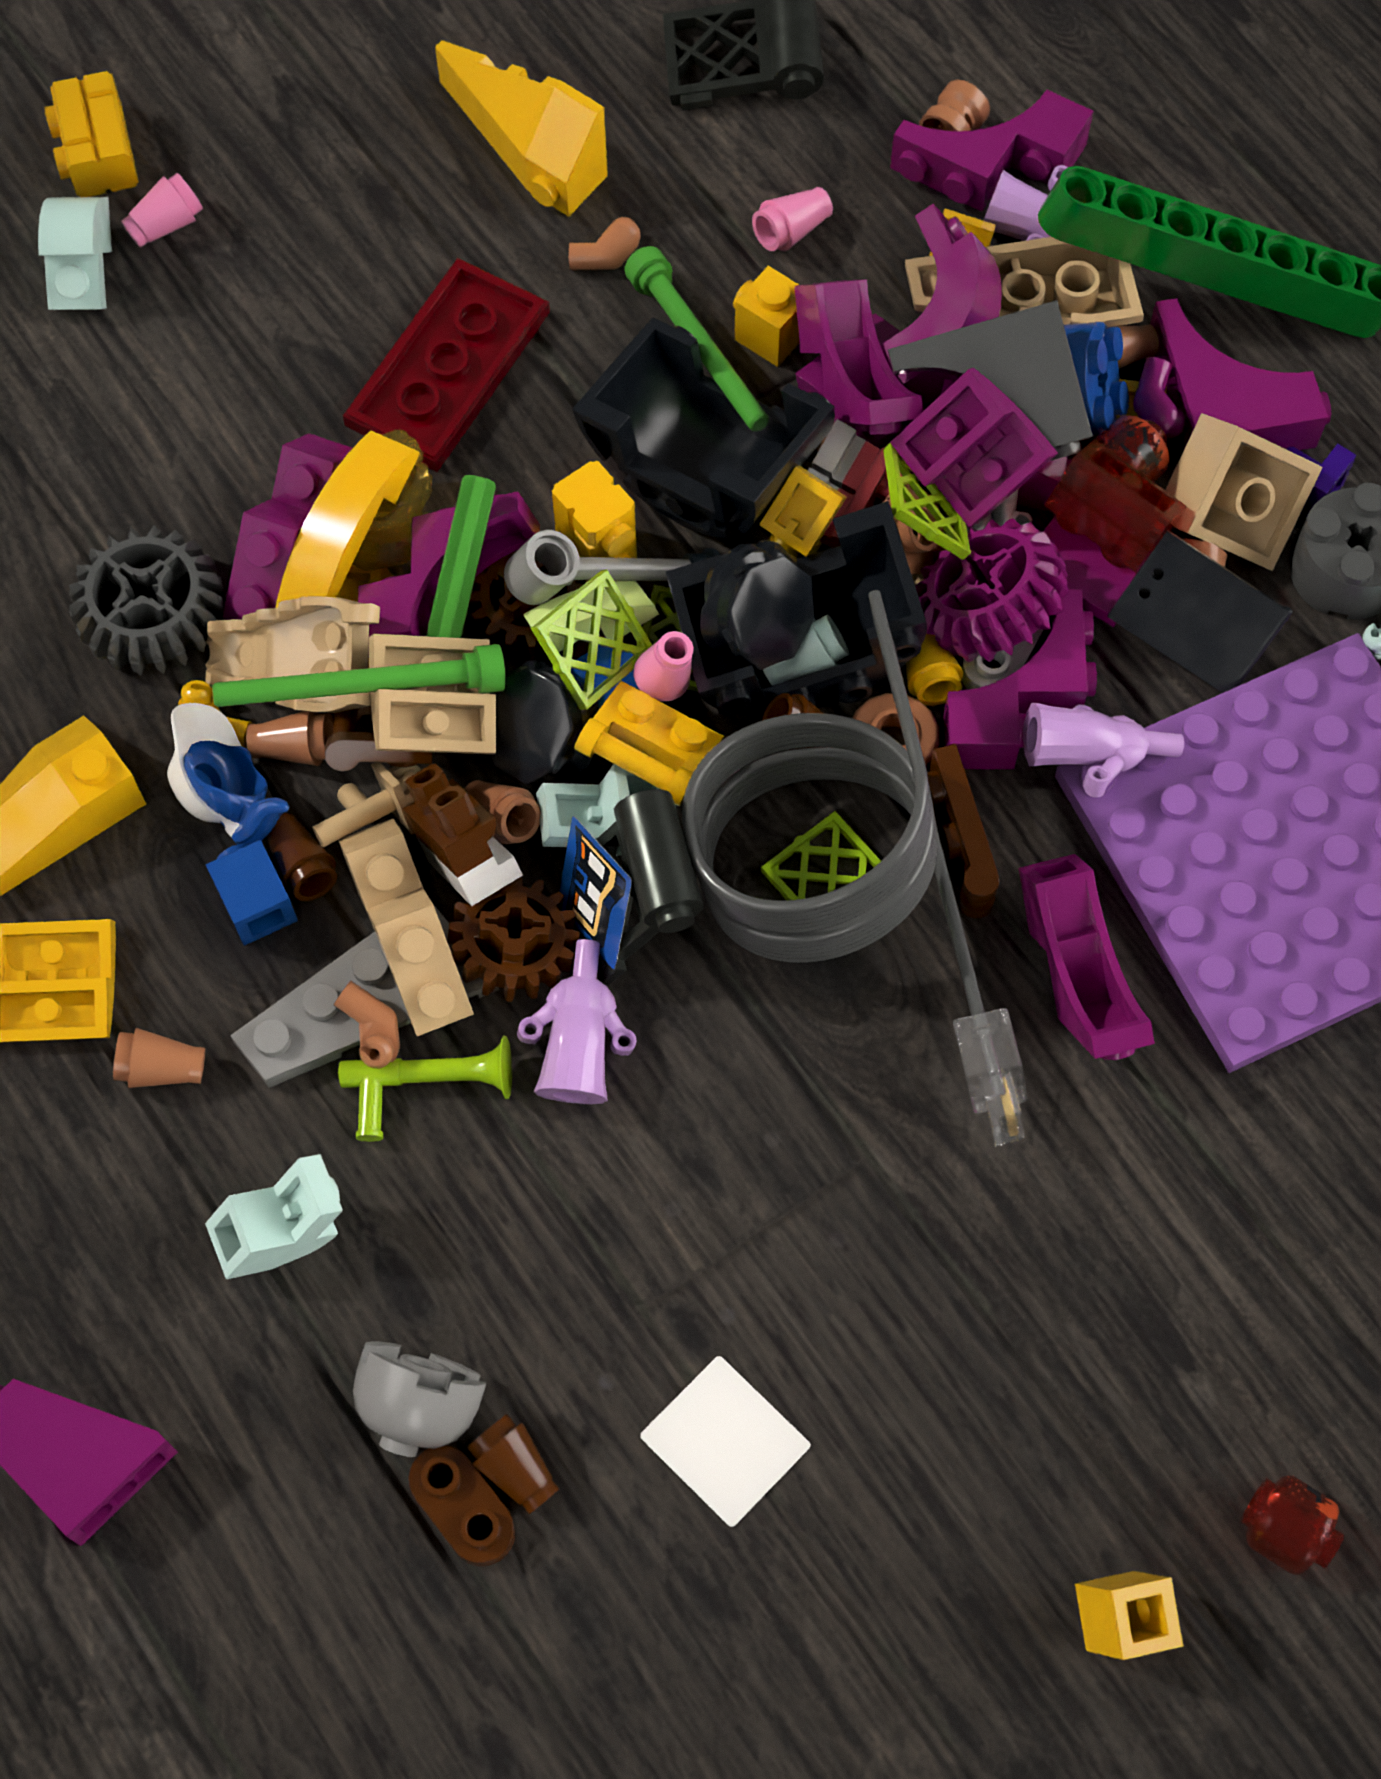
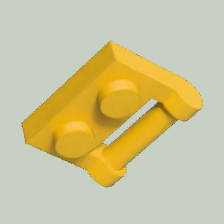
M620 681L596 715L587 721L575 743L574 749L589 758L595 753L651 785L668 791L672 794L674 804L680 807L683 803L688 782L697 765L714 746L723 740L724 736L704 726L699 721L656 700L647 693Z

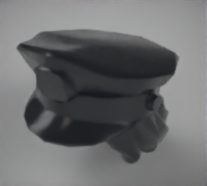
M765 540L760 541L757 545H738L718 558L709 569L704 585L705 603L701 609L699 621L702 639L712 650L722 654H733L735 657L741 655L758 671L794 658L814 621L811 577L798 567L797 558L789 554L777 542Z
M534 660L526 661L524 664H516L511 669L510 676L505 678L504 691L491 693L496 694V753L491 755L494 767L512 775L526 785L547 774L560 778L576 776L589 767L593 756L589 758L574 749V746L587 721L596 715L599 705L598 700L588 709L580 710L559 674H556L553 667H550L545 661L539 662ZM571 671L581 690L584 691L585 682L579 680L577 675Z

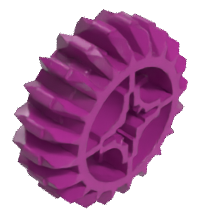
M1014 518L1007 520L1002 526L991 519L986 527L979 531L970 527L968 539L971 554L962 560L947 550L934 551V564L920 569L923 580L915 587L926 619V634L935 635V640L940 647L950 651L954 656H962L968 663L979 655L988 662H991L996 653L1002 650L1012 656L1014 646L1023 641L1033 645L1032 634L1037 630H1049V616L1063 612L1061 599L1069 591L1066 580L1068 577L1065 570L1066 564L1054 541L1048 538L1045 532L1036 529L1031 522L1020 525Z

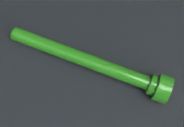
M654 246L643 247L635 251L625 265V275L633 287L640 294L655 297L673 324L683 327L697 339L702 364L751 431L763 430L769 422L768 415L671 284L672 266L664 254Z
M499 644L474 646L471 653H463L461 660L218 682L213 684L212 694L214 705L217 707L376 692L378 689L399 690L465 683L467 689L477 688L478 693L482 694L504 691L505 666Z

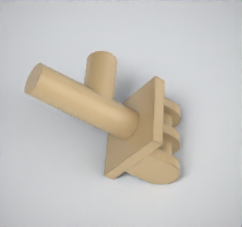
M381 762L372 763L371 766L382 791L369 798L355 784L347 783L339 789L337 797L346 810L312 826L313 832L321 846L324 848L390 813L398 819L411 835L414 834L402 808L414 802L405 781L421 771L418 765L407 768L392 767L387 770Z

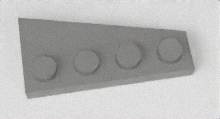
M435 907L446 940L448 941L449 922ZM375 932L230 1035L234 1044L269 1088L341 1058L342 1052L360 1045L359 1023L334 1006L335 1001L350 981H353L392 1008L397 1015L398 1028L411 1023ZM448 942V945H449V948H450V951H451V945H453V944H451V943ZM456 964L462 980L464 964ZM478 977L468 983L462 980L468 998L477 994L479 998L485 996L482 995L483 980ZM495 987L493 992L499 990V987Z

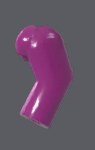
M1149 357L1146 359L1133 399L1134 411L1139 418L1152 425L1161 436L1166 439H1174L1184 431L1186 417L1182 411L1177 410L1174 403L1165 393L1173 365L1164 359Z

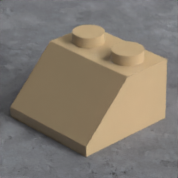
M1201 413L1152 518L1273 571L1323 467L1236 425Z

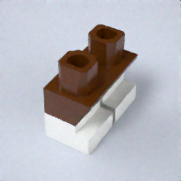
M431 764L407 778L405 783L414 802L402 809L428 862L448 883L450 882L451 886L471 906L523 875L514 856L493 837L497 825L495 817L454 779L448 781L444 771L437 764Z

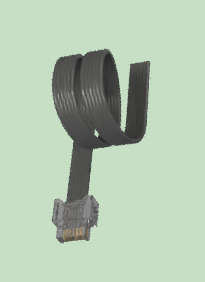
M874 590L868 594L871 612L906 749L882 730L863 721L846 716L824 713H799L774 717L751 724L731 734L714 746L694 770L688 782L682 804L684 839L710 911L721 929L736 944L747 951L781 962L808 963L825 961L850 954L874 943L896 928L914 910L925 894L933 873H935L971 1016L954 1020L953 1027L973 1112L987 1113L995 1146L1024 1140L1025 1135L1019 1116L1022 1115L1019 1104L1027 1101L1023 1066L1007 1008L985 1012L937 831L927 769L881 593L878 590ZM810 780H842L862 784L888 795L902 805L911 815L903 835L879 864L857 880L819 896L788 901L760 899L731 888L713 872L716 845L722 831L731 818L742 807L760 795L788 784Z

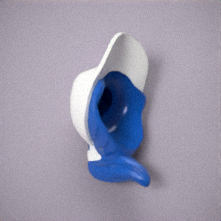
M185 703L176 706L171 713L175 751L167 771L168 780L176 798L196 818L206 822L221 823L236 844L249 845L260 839L262 841L275 827L280 816L289 810L288 802L277 797L265 799L268 789L267 780L255 768L251 753L247 748L241 746L231 723L219 710L199 703Z

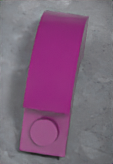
M934 204L915 215V218L936 262V287L923 313L907 328L880 345L891 370L888 349L999 317L1002 288L995 258L972 232H967L956 216L948 220ZM926 371L895 375L909 391L922 395L923 410L941 395L945 379L956 381L960 378L951 374Z

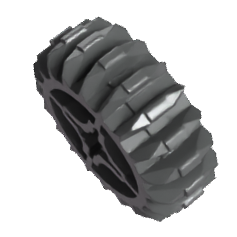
M153 525L146 537H140L138 531L130 527L127 540L118 542L116 538L109 535L107 541L109 548L103 552L90 548L89 558L92 565H76V576L79 582L69 585V595L73 602L69 605V613L73 623L77 625L76 632L81 642L85 643L86 646L89 645L92 654L99 661L108 658L111 666L116 668L118 672L130 662L133 671L141 676L146 666L154 663L156 669L164 674L167 666L166 661L176 658L177 662L186 666L188 660L187 650L191 648L203 653L205 651L206 643L203 635H207V622L217 621L216 618L223 616L225 605L222 596H224L223 592L225 589L221 577L216 574L218 571L214 560L209 557V554L204 555L202 547L195 539L185 543L183 536L176 529L164 538L161 530ZM189 584V595L185 604L178 612L174 605L182 597L180 591ZM119 590V597L112 603L114 610L105 617L108 601L113 593Z

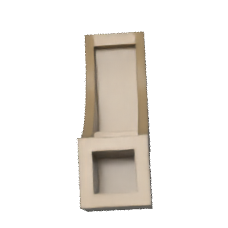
M387 820L339 839L338 842L357 892L379 940L416 1036L418 1037L474 1015L435 907L421 884L404 835L395 820Z

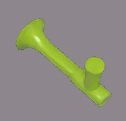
M503 1035L500 1044L495 1049L479 1056L420 1060L396 1058L393 1062H389L380 1069L371 1068L362 1060L340 1061L338 1077L341 1088L359 1087V1115L356 1139L366 1142L383 1140V1131H381L383 1086H402L403 1083L478 1081L494 1085L502 1091L505 1099H509L512 1089V1057L507 1036Z

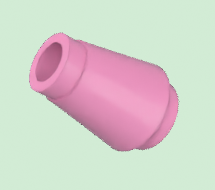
M176 173L168 180L163 176L128 213V216L121 220V223L135 243L141 248L148 242L150 243L195 222L194 215L200 212L203 207L188 184Z
M821 187L764 201L752 218L754 233L765 249L769 251H787L822 223L824 219L832 215V201L827 192Z
M677 631L668 632L638 657L633 673L635 682L641 691L660 702L675 700L687 691L691 681L693 644L689 637Z

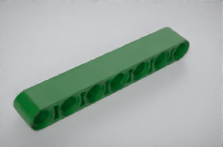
M1081 166L1068 167L1061 173L1039 209L1038 220L1042 229L1049 236L1059 241L1361 338L1372 337L1381 328L1380 264Z

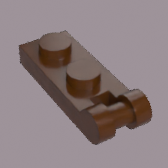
M953 744L933 749L930 770L927 772L933 807L939 806L945 823L939 827L944 853L947 859L956 858L963 879L958 900L959 907L968 917L983 918L992 911L1000 882L999 874L957 746Z

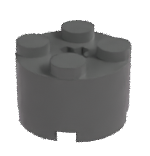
M1363 483L1354 488L1334 491L1321 498L1310 510L1293 550L1291 579L1298 594L1313 609L1328 615L1329 611L1348 615L1346 619L1351 620L1366 619L1381 612L1380 485Z

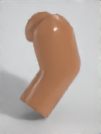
M620 217L609 225L596 243H569V269H618L637 248L641 237L639 227L632 219Z
M350 981L335 1001L334 1006L359 1023V1055L361 1060L371 1068L380 1069L389 1062H393L399 1053L400 1041L397 1015L388 1005L353 981Z

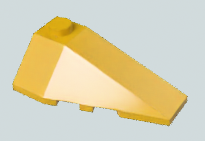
M441 40L435 46L440 83L534 199L543 206H552L569 217L608 176L604 107L561 80L548 76L540 83L528 79L525 68L511 64L505 71L496 68L493 62L484 54Z
M84 715L35 745L0 784V896L146 805L132 773L104 734Z

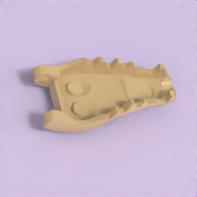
M308 596L281 601L278 603L277 608L258 609L254 613L243 615L242 619L208 621V638L206 643L210 648V658L205 664L207 668L205 682L213 685L218 682L368 668L369 625L379 624L380 607L372 603H360L340 597ZM370 692L275 701V703L301 711L336 713L371 706Z

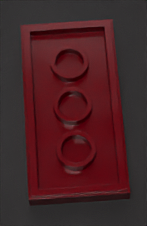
M457 258L343 414L345 427L363 436L373 431L413 448L420 453L416 461L417 463L438 472L549 315V301Z

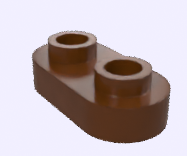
M445 1445L435 1449L428 1448L423 1451L413 1462L409 1473V1486L420 1507L463 1561L482 1567L501 1561L511 1550L515 1539V1526L508 1509L472 1465L467 1456L460 1450ZM440 1467L449 1468L453 1472L452 1482L443 1489H437L430 1485L432 1472ZM485 1518L493 1524L491 1535L481 1541L472 1539L469 1536L471 1523L476 1519Z

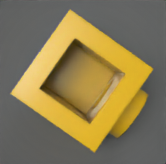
M767 266L755 281H746L734 298L735 340L779 367L799 344L795 286L799 284L772 267Z
M1131 1571L1075 1583L1086 1651L1126 1660L1183 1647L1171 1577Z

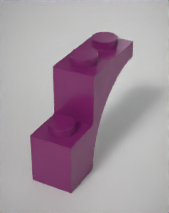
M1046 90L1040 99L1022 114L1007 122L985 129L943 131L903 120L894 133L890 169L899 172L910 181L920 182L946 194L957 203H965L979 211H983L995 192L1003 170L1008 173L1012 167L1032 180L1048 184L1055 167L1059 165L1072 167L1087 145L1094 111Z
M867 279L795 286L800 353H820L825 398L835 406L834 422L838 419L854 428L856 432L869 431V434H888L903 431V421L914 420L923 412L922 395L909 391L893 375L875 330Z
M310 433L282 445L272 498L243 512L222 619H242L243 615L254 613L258 609L276 608L277 597L286 565L303 523L321 490L338 465L353 448Z
M518 491L494 496L476 576L499 559L518 550L534 534L540 531L538 520ZM455 507L442 508L436 512L412 517L411 573L401 576H390L380 581L358 586V602L372 603L380 607L379 624L369 625V637L373 634L426 636Z
M1068 589L1069 593L1061 599L1063 612L1052 615V630L1047 640L1032 659L1019 670L1006 678L986 686L961 691H948L943 714L944 747L956 744L964 769H1014L1019 748H1024V721L1031 703L1073 709L1077 705H1084L1087 696H1095L1097 686L1096 663L1086 662L1085 646L1092 645L1094 619L1092 611H1083L1082 589Z
M1076 854L1019 867L1029 934L1047 952L1058 1019L1094 1059L1119 1060L1131 1056L1137 1048L1155 1044L1151 1020L1145 1015L1134 998L1115 955L1099 901L1094 870Z

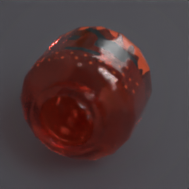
M1129 415L1119 417L1087 445L1085 472L1089 482L1099 493L1108 498L1133 499L1161 477L1168 468L1170 458L1166 446V434L1158 424L1151 420H1144L1137 416Z
M1292 1475L1282 1476L1275 1483L1265 1478L1240 1519V1522L1248 1527L1246 1531L1247 1545L1288 1573L1294 1575L1303 1574L1313 1563L1325 1569L1334 1558L1345 1537L1343 1533L1335 1529L1339 1518L1338 1505L1327 1496Z

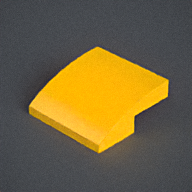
M102 919L0 923V1043L110 1038L115 982V921Z

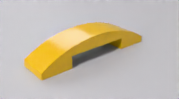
M373 431L366 434L353 447L321 490L303 523L286 565L277 597L276 608L281 601L298 599L300 597L337 596L383 499L396 504L420 454L418 451Z

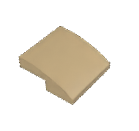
M373 634L369 637V668L461 660L463 653L473 652L474 646L490 645V640ZM465 683L399 690L378 689L376 692H370L376 750L487 755L496 753V694H480L477 688L467 689Z

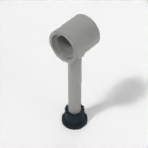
M542 530L534 534L508 559L504 569V579L509 591L518 600L530 605H540L549 601L565 586L571 585L573 580H590L602 570L608 569L614 581L668 582L667 571L720 554L714 548H706L701 554L687 553L682 559L579 557L576 546L566 535L555 530ZM535 560L539 561L545 566L549 575H546L539 570L535 563Z

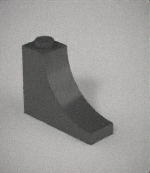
M1057 300L888 349V356L894 376L926 371L961 377L968 369L974 367L998 387L1046 437L1058 452L1050 461L1081 453L1079 441L1092 437Z

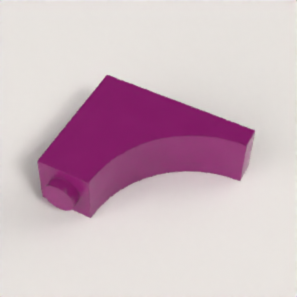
M1177 298L1156 301L1150 324L1156 329L1159 339V349L1155 357L1164 359L1173 365L1167 383L1166 394L1177 410L1182 411L1186 417V426L1179 435L1183 450L1191 437L1201 413L1236 425L1284 449L1290 446L1298 450L1317 447L1325 425L1329 424L1331 420V404L1325 391L1320 392L1313 371L1299 373L1268 371L1234 360L1215 349L1196 332L1184 315Z

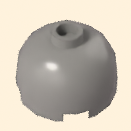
M380 1341L366 1342L356 1370L353 1396L355 1409L363 1423L369 1429L382 1435L379 1443L380 1447L398 1455L415 1457L419 1447L434 1449L443 1447L456 1441L470 1427L486 1387V1382L479 1381L481 1375L478 1372L433 1353L430 1354L429 1359L409 1354H402L399 1358L402 1345Z

